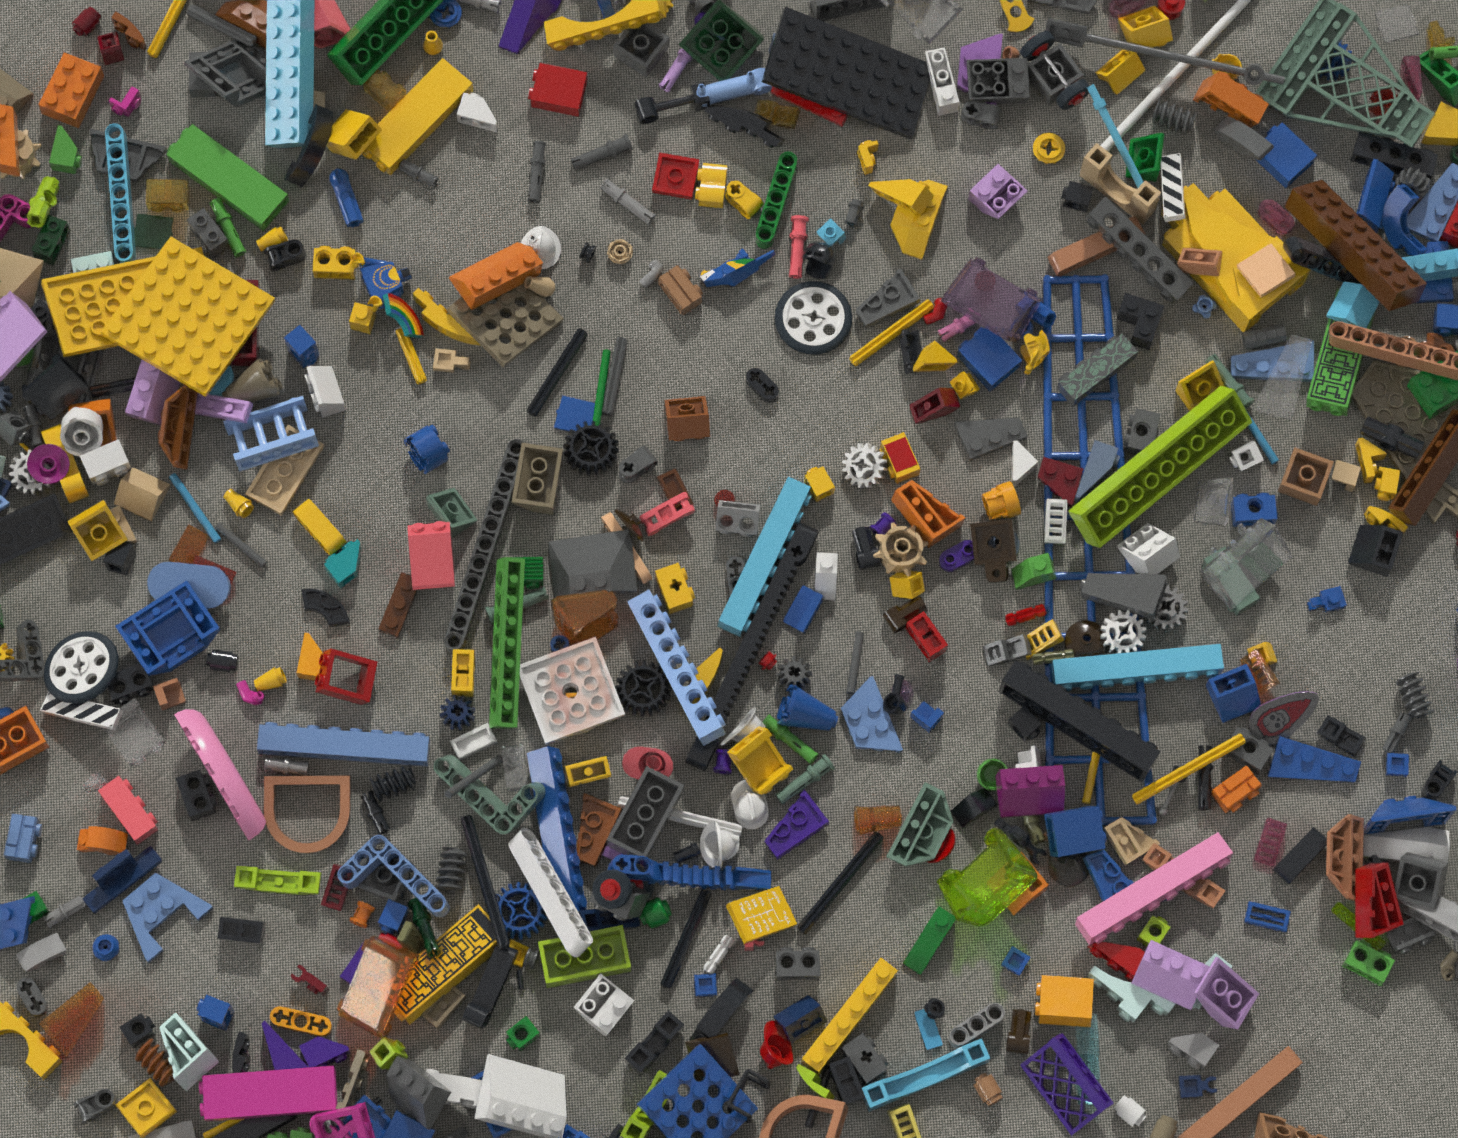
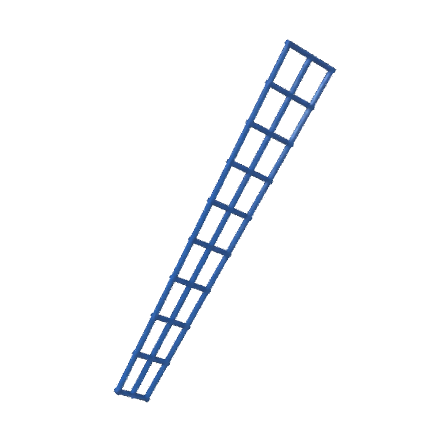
M1106 274L1089 276L1045 275L1043 278V304L1050 309L1051 284H1072L1074 334H1051V327L1043 328L1050 346V353L1043 361L1044 457L1053 460H1080V468H1083L1082 479L1090 455L1087 442L1086 401L1111 400L1115 447L1118 448L1116 455L1120 456L1117 464V470L1125 465L1117 373L1109 379L1110 392H1092L1077 403L1080 452H1052V401H1067L1061 393H1052V343L1075 342V362L1077 365L1080 361L1084 360L1083 342H1107L1114 336L1109 276ZM1080 284H1101L1105 333L1082 334ZM1044 485V531L1045 503L1047 499H1052V491L1047 485ZM1067 512V520H1073L1069 512ZM1050 515V518L1062 519V516ZM1130 524L1122 530L1123 541L1131 535ZM1084 539L1085 572H1055L1057 578L1055 580L1086 579L1088 573L1135 574L1126 558V571H1094L1093 547L1087 544ZM1044 543V554L1049 553L1052 561L1053 544ZM1053 580L1045 582V623L1053 619ZM1087 600V619L1096 623L1095 602ZM1133 626V627H1132V628H1133V632H1134V633L1136 634V636H1137L1136 629H1135V627ZM1048 631L1050 638L1054 636L1052 631ZM1109 632L1111 639L1114 640L1113 634ZM1120 632V636L1118 639H1120L1121 636H1123L1127 632ZM1061 633L1065 641L1066 633ZM1089 636L1083 637L1084 641L1091 640ZM1053 647L1047 649L1045 652H1053ZM1051 663L1045 664V676L1053 683ZM1143 681L1136 682L1137 693H1099V685L1091 688V693L1070 694L1073 697L1075 695L1079 696L1085 702H1091L1092 707L1100 709V702L1138 701L1141 739L1145 742L1149 741L1146 694ZM1045 722L1046 766H1054V764H1090L1092 755L1054 756V727ZM1100 756L1095 778L1096 806H1099L1103 813L1102 826H1105L1121 817H1105L1103 763L1110 762ZM1152 768L1144 779L1145 787L1153 783ZM1154 796L1146 800L1148 816L1123 818L1129 821L1131 825H1154L1157 821Z

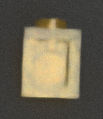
M1438 20L1429 23L1427 34L1431 47L1454 45L1455 37L1444 38V30L1439 26Z

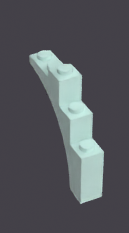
M1216 953L1205 963V965L1211 966L1215 957H1218L1227 966L1232 968L1231 964ZM1096 966L1092 968L1087 976L1090 979H1094L1093 985L1096 988L1102 987L1107 991L1106 995L1115 1002H1121L1116 1010L1119 1011L1118 1015L1127 1022L1131 1021L1134 1023L1149 1003L1152 1005L1151 1008L1159 1015L1164 1014L1165 1016L1176 1005L1169 1000L1131 984V982L1110 976ZM1196 998L1193 1009L1196 1007L1199 1010L1202 1007L1198 998Z

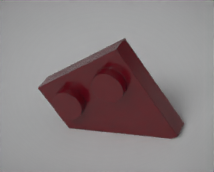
M1043 457L1037 479L1044 485H1047L1056 496L1058 495L1063 500H1067V506L1072 508L1083 468Z

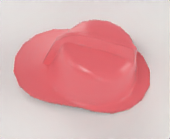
M634 747L629 749L622 759L625 773L635 779H640L646 766L668 777L673 771L671 757L665 751L657 748Z

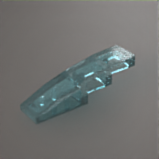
M1092 1014L1091 1027L1075 1026L1076 1052L1099 1082L1097 1014ZM1077 1085V1094L1081 1096L1082 1089Z

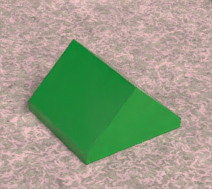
M1164 133L1130 139L1129 154L1144 181H1157L1160 171ZM1126 167L1125 177L1133 179Z

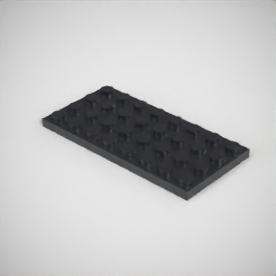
M785 7L782 11L762 78V82L908 139H912L930 80L926 61L788 7Z

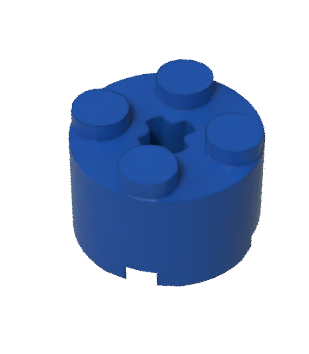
M434 425L425 426L404 438L405 446L409 445L411 449L408 452L410 458L420 471L424 469L423 474L431 472L448 461L449 447L444 441H440L438 431Z

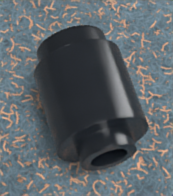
M213 649L212 653L207 654L206 665L210 666V670L230 673V671H236L238 655L233 654L231 651Z

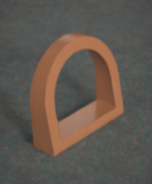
M264 776V817L269 832L279 844L295 852L313 853L330 847L343 835L351 814V776ZM276 785H340V815L335 828L327 837L314 843H300L290 839L281 831L275 816Z
M812 1095L794 1096L778 1104L768 1114L762 1125L759 1137L771 1138L778 1122L788 1113L799 1109H813L833 1114L826 1138H840L849 1108L845 1102Z

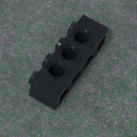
M1359 132L1350 161L1371 166L1373 159H1377L1397 175L1404 168L1409 169L1413 167L1414 170L1420 168V172L1426 173V177L1431 180L1438 154L1429 149H1418L1414 146L1411 148L1404 143L1394 142L1391 138H1380L1373 134ZM1370 148H1377L1379 152L1375 153ZM1395 153L1399 158H1393L1390 154ZM1410 159H1416L1419 164H1413Z

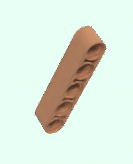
M1136 216L1128 218L1145 234ZM1099 231L1053 252L1047 259L1056 276H1062L1115 252L1117 248L1112 243L1108 244L1102 238L1103 234ZM1124 232L1119 233L1120 240L1127 242V235Z

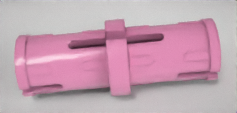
M972 310L960 319L955 318L953 323L938 330L939 336L945 334L941 338L945 342L958 333H964L966 328L980 322L979 317L976 316L970 320V318L976 315V312Z

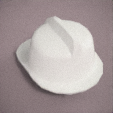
M755 707L725 737L720 744L721 746L731 739L739 743L758 726L765 728V725L754 714L756 711Z
M746 780L738 782L731 792L736 820L746 829H757L768 818L765 794L761 795L753 792Z

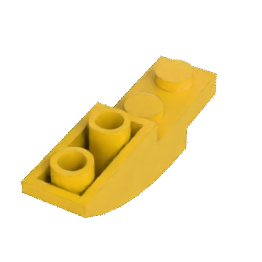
M417 288L413 292V300L424 309L421 312L422 319L427 324L452 339L481 346L448 314L445 307L441 304L437 305L432 301L433 297L427 291L423 292Z

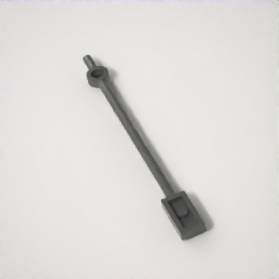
M1051 18L1047 20L1045 31H1049L1053 35L1055 42L1083 48L1086 41L1241 75L1251 85H1258L1263 80L1284 84V76L1266 73L1264 68L1257 63H1252L1246 68L1088 34V26ZM1256 70L1258 75L1253 76L1251 71Z

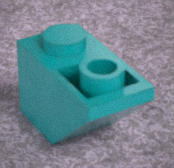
M358 539L345 544L341 552L330 555L326 559V563H324L325 570L340 589L358 575L362 549Z

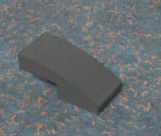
M1021 634L1007 640H998L983 646L988 666L1032 655L1026 634Z

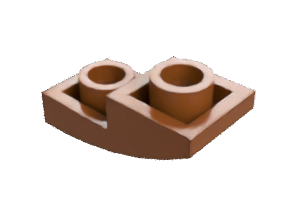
M115 11L111 17L114 28L121 33H125L127 43L135 49L139 47L145 50L146 44L139 30L127 18Z

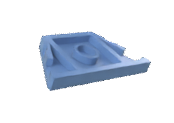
M871 676L841 707V713L856 749L903 752L889 714L883 708V699L874 677Z

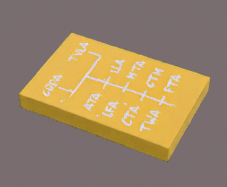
M780 886L732 901L726 905L744 944L797 925Z

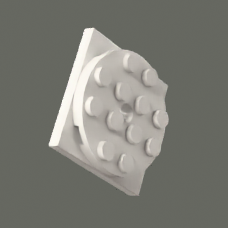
M596 637L520 664V679L545 745L572 735L588 732L596 726L625 716ZM568 688L576 689L577 694L574 698H568L565 695V691Z

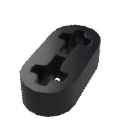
M751 368L746 374L747 385L763 401L767 403L776 401L779 395L777 385L761 369ZM751 375H759V381L761 382V384H759L756 380L752 382ZM765 386L769 391L773 389V396L770 394L766 396V390L763 387Z

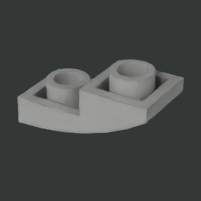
M55 933L21 950L16 954V957L24 972L28 973L45 966L49 960L65 955L66 948L58 934Z

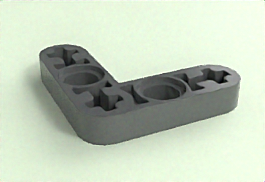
M25 620L17 626L16 631L21 660H0V670L4 669V671L0 672V681H35L44 675L45 665L38 626L32 620ZM27 645L34 648V655L27 652ZM12 665L19 669V675L13 674L11 670Z

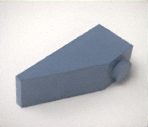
M1094 441L1074 503L1080 502L1109 475L1112 466L1117 467L1120 458L1119 455H1116L1117 447Z

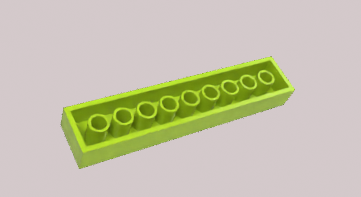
M1224 386L1218 387L1068 511L1087 544L1101 548L1252 423L1250 416L1234 389Z

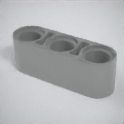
M992 1003L954 1027L948 1037L949 1044L953 1048L958 1049L973 1042L999 1025L1005 1015L1004 1007L999 1003ZM993 1009L998 1010L1000 1018H991L989 1011ZM974 1021L980 1022L982 1029L979 1031L973 1030L971 1023ZM961 1033L965 1040L963 1042H956L953 1039V1035Z

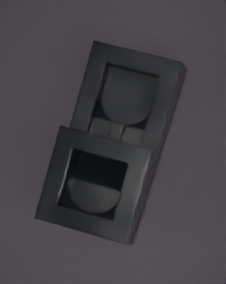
M1327 715L1317 732L1328 742L1356 757L1366 740L1365 736L1347 728L1345 723Z

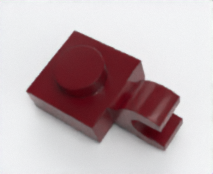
M298 965L297 967L302 971V975L296 977L291 974L292 980L297 983L306 982L308 984L306 988L315 995L320 993L324 996L329 990L327 985L311 973H308L302 965Z

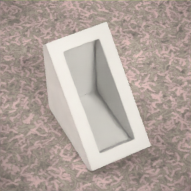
M1013 441L1011 483L1016 487L1037 467L1038 461L1018 441Z

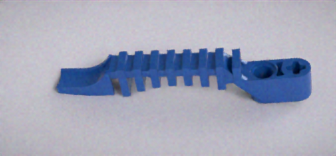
M623 854L617 855L608 865V870L621 871L629 880L649 881V884L657 882L659 885H680V887L690 886V888L700 887V889L708 887L711 890L720 888L724 891L727 889H731V891L771 889V871L736 867L731 871L732 866H726L720 871V866H714L712 870H709V866H703L699 869L698 865L688 868L687 864L678 867L679 863H673L669 866V862L657 863L645 856ZM636 864H641L645 872H640Z

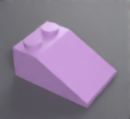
M1215 957L1194 992L1202 1006L1221 1026L1237 1030L1259 995L1253 987L1218 957Z

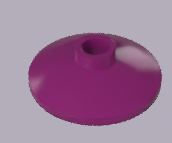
M40 445L33 449L28 456V472L39 483H57L69 471L68 455L57 445ZM46 464H51L52 468L46 469L44 466Z

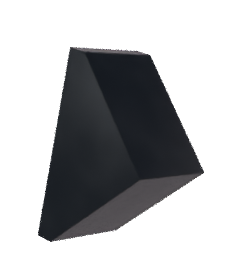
M983 788L969 794L950 812L963 829L998 804L988 790Z

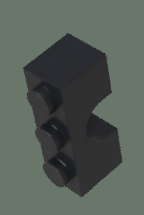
M668 1010L654 1025L650 1034L641 1043L639 1042L624 1058L625 1063L641 1077L684 1030L685 1024Z

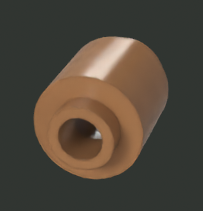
M983 1073L975 1078L976 1083L973 1086L983 1103H986L988 1107L1003 1099L1002 1091L992 1074L987 1076L986 1073Z

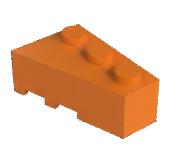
M0 104V172L20 176L17 115L13 107Z

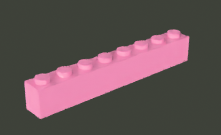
M1218 832L1078 916L1075 926L1089 945L1094 942L1098 944L1104 941L1112 931L1117 933L1125 927L1124 924L1127 922H1135L1143 916L1142 913L1147 910L1151 912L1158 908L1160 902L1165 899L1167 901L1173 899L1178 895L1177 892L1183 888L1188 890L1195 885V881L1202 878L1204 880L1212 875L1213 870L1218 867L1220 869L1226 867L1231 862L1230 859L1233 852Z

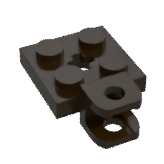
M1013 519L970 524L975 565L985 564L986 578L989 582L1007 581L1009 577L1008 562L1017 561ZM992 536H995L1000 542L996 545V548L988 544ZM997 569L1000 571L999 577H996L994 574Z

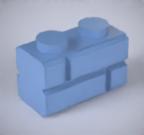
M12 814L4 851L6 859L32 863V858H36L38 852V845H35L36 838L40 837L42 833V824H39L38 818Z

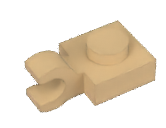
M435 349L433 370L454 373L455 367L470 370L471 361H469V357H457L456 350Z

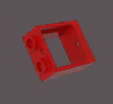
M332 648L328 649L319 658V665L321 666L315 678V692L359 705L369 703L378 661ZM334 658L361 665L356 693L329 685Z

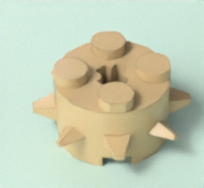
M18 130L20 176L12 175V177L24 179L25 175L31 172L32 167H39L41 164L37 160L36 150L42 145L41 143H32L28 137L29 130ZM1 172L0 177L4 179L5 177L11 174Z
M893 522L891 523V529L886 535L876 534L875 538L880 543L878 552L873 554V557L880 558L887 574L905 572L907 576H910L911 570L917 564L926 565L927 561L921 554L923 548L929 543L928 541H922L920 535L917 532L915 533V525L907 528L906 526H896Z

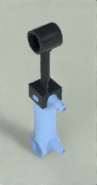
M758 68L739 77L705 85V82L691 85V95L658 104L654 102L653 97H644L637 100L634 105L640 124H649L658 120L659 111L694 103L696 111H700L710 107L711 104L751 94H766L771 91L772 86L762 82L765 68Z

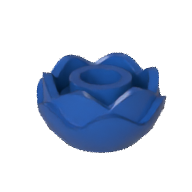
M109 934L100 935L93 942L94 956L103 961H110L119 953L118 940Z

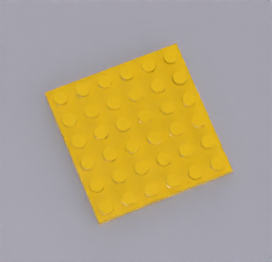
M170 236L103 327L101 335L207 397L274 304L275 297Z

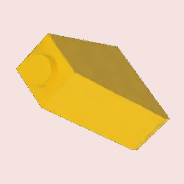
M1441 102L1421 143L1426 145L1457 146L1458 109Z

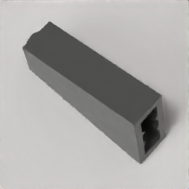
M1088 573L1086 579H1082L1079 591H1081L1083 599L1126 612L1128 610L1132 614L1155 620L1168 584V579L1166 575Z

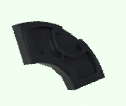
M301 589L305 611H314L321 614L327 620L329 627L350 624L344 606L333 596L318 589Z

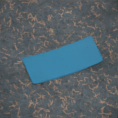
M924 1009L915 1011L914 1014L926 1049L929 1050L942 1046L943 1043L935 1020L930 1019Z

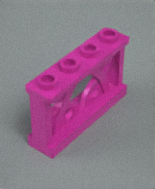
M365 1102L350 1107L319 1112L310 1119V1130L314 1133L315 1138H352L350 1134L353 1136L354 1133H357L358 1138H375ZM352 1115L353 1119L345 1125L339 1118ZM332 1120L337 1123L340 1130L338 1131L335 1126L329 1125L332 1132L327 1133L324 1122Z

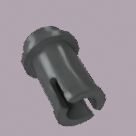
M852 199L848 204L849 211L844 223L857 227L861 211L864 210L862 201Z

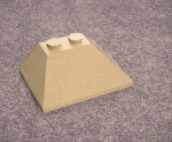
M0 248V299L11 291L31 308L35 303L44 260Z

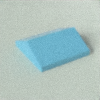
M1343 282L1326 317L1335 321L1367 328L1380 302L1362 284Z

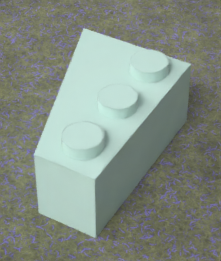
M175 1012L159 1028L165 1048L169 1054L168 1060L172 1065L174 1080L185 1091H188L219 1061L188 1024Z

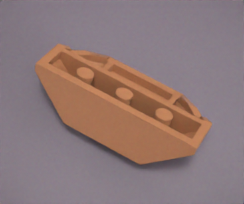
M1348 814L1327 832L1326 875L1345 899L1355 901V869L1363 866L1364 818Z

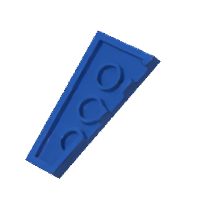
M1279 736L1267 777L1355 782L1361 761Z

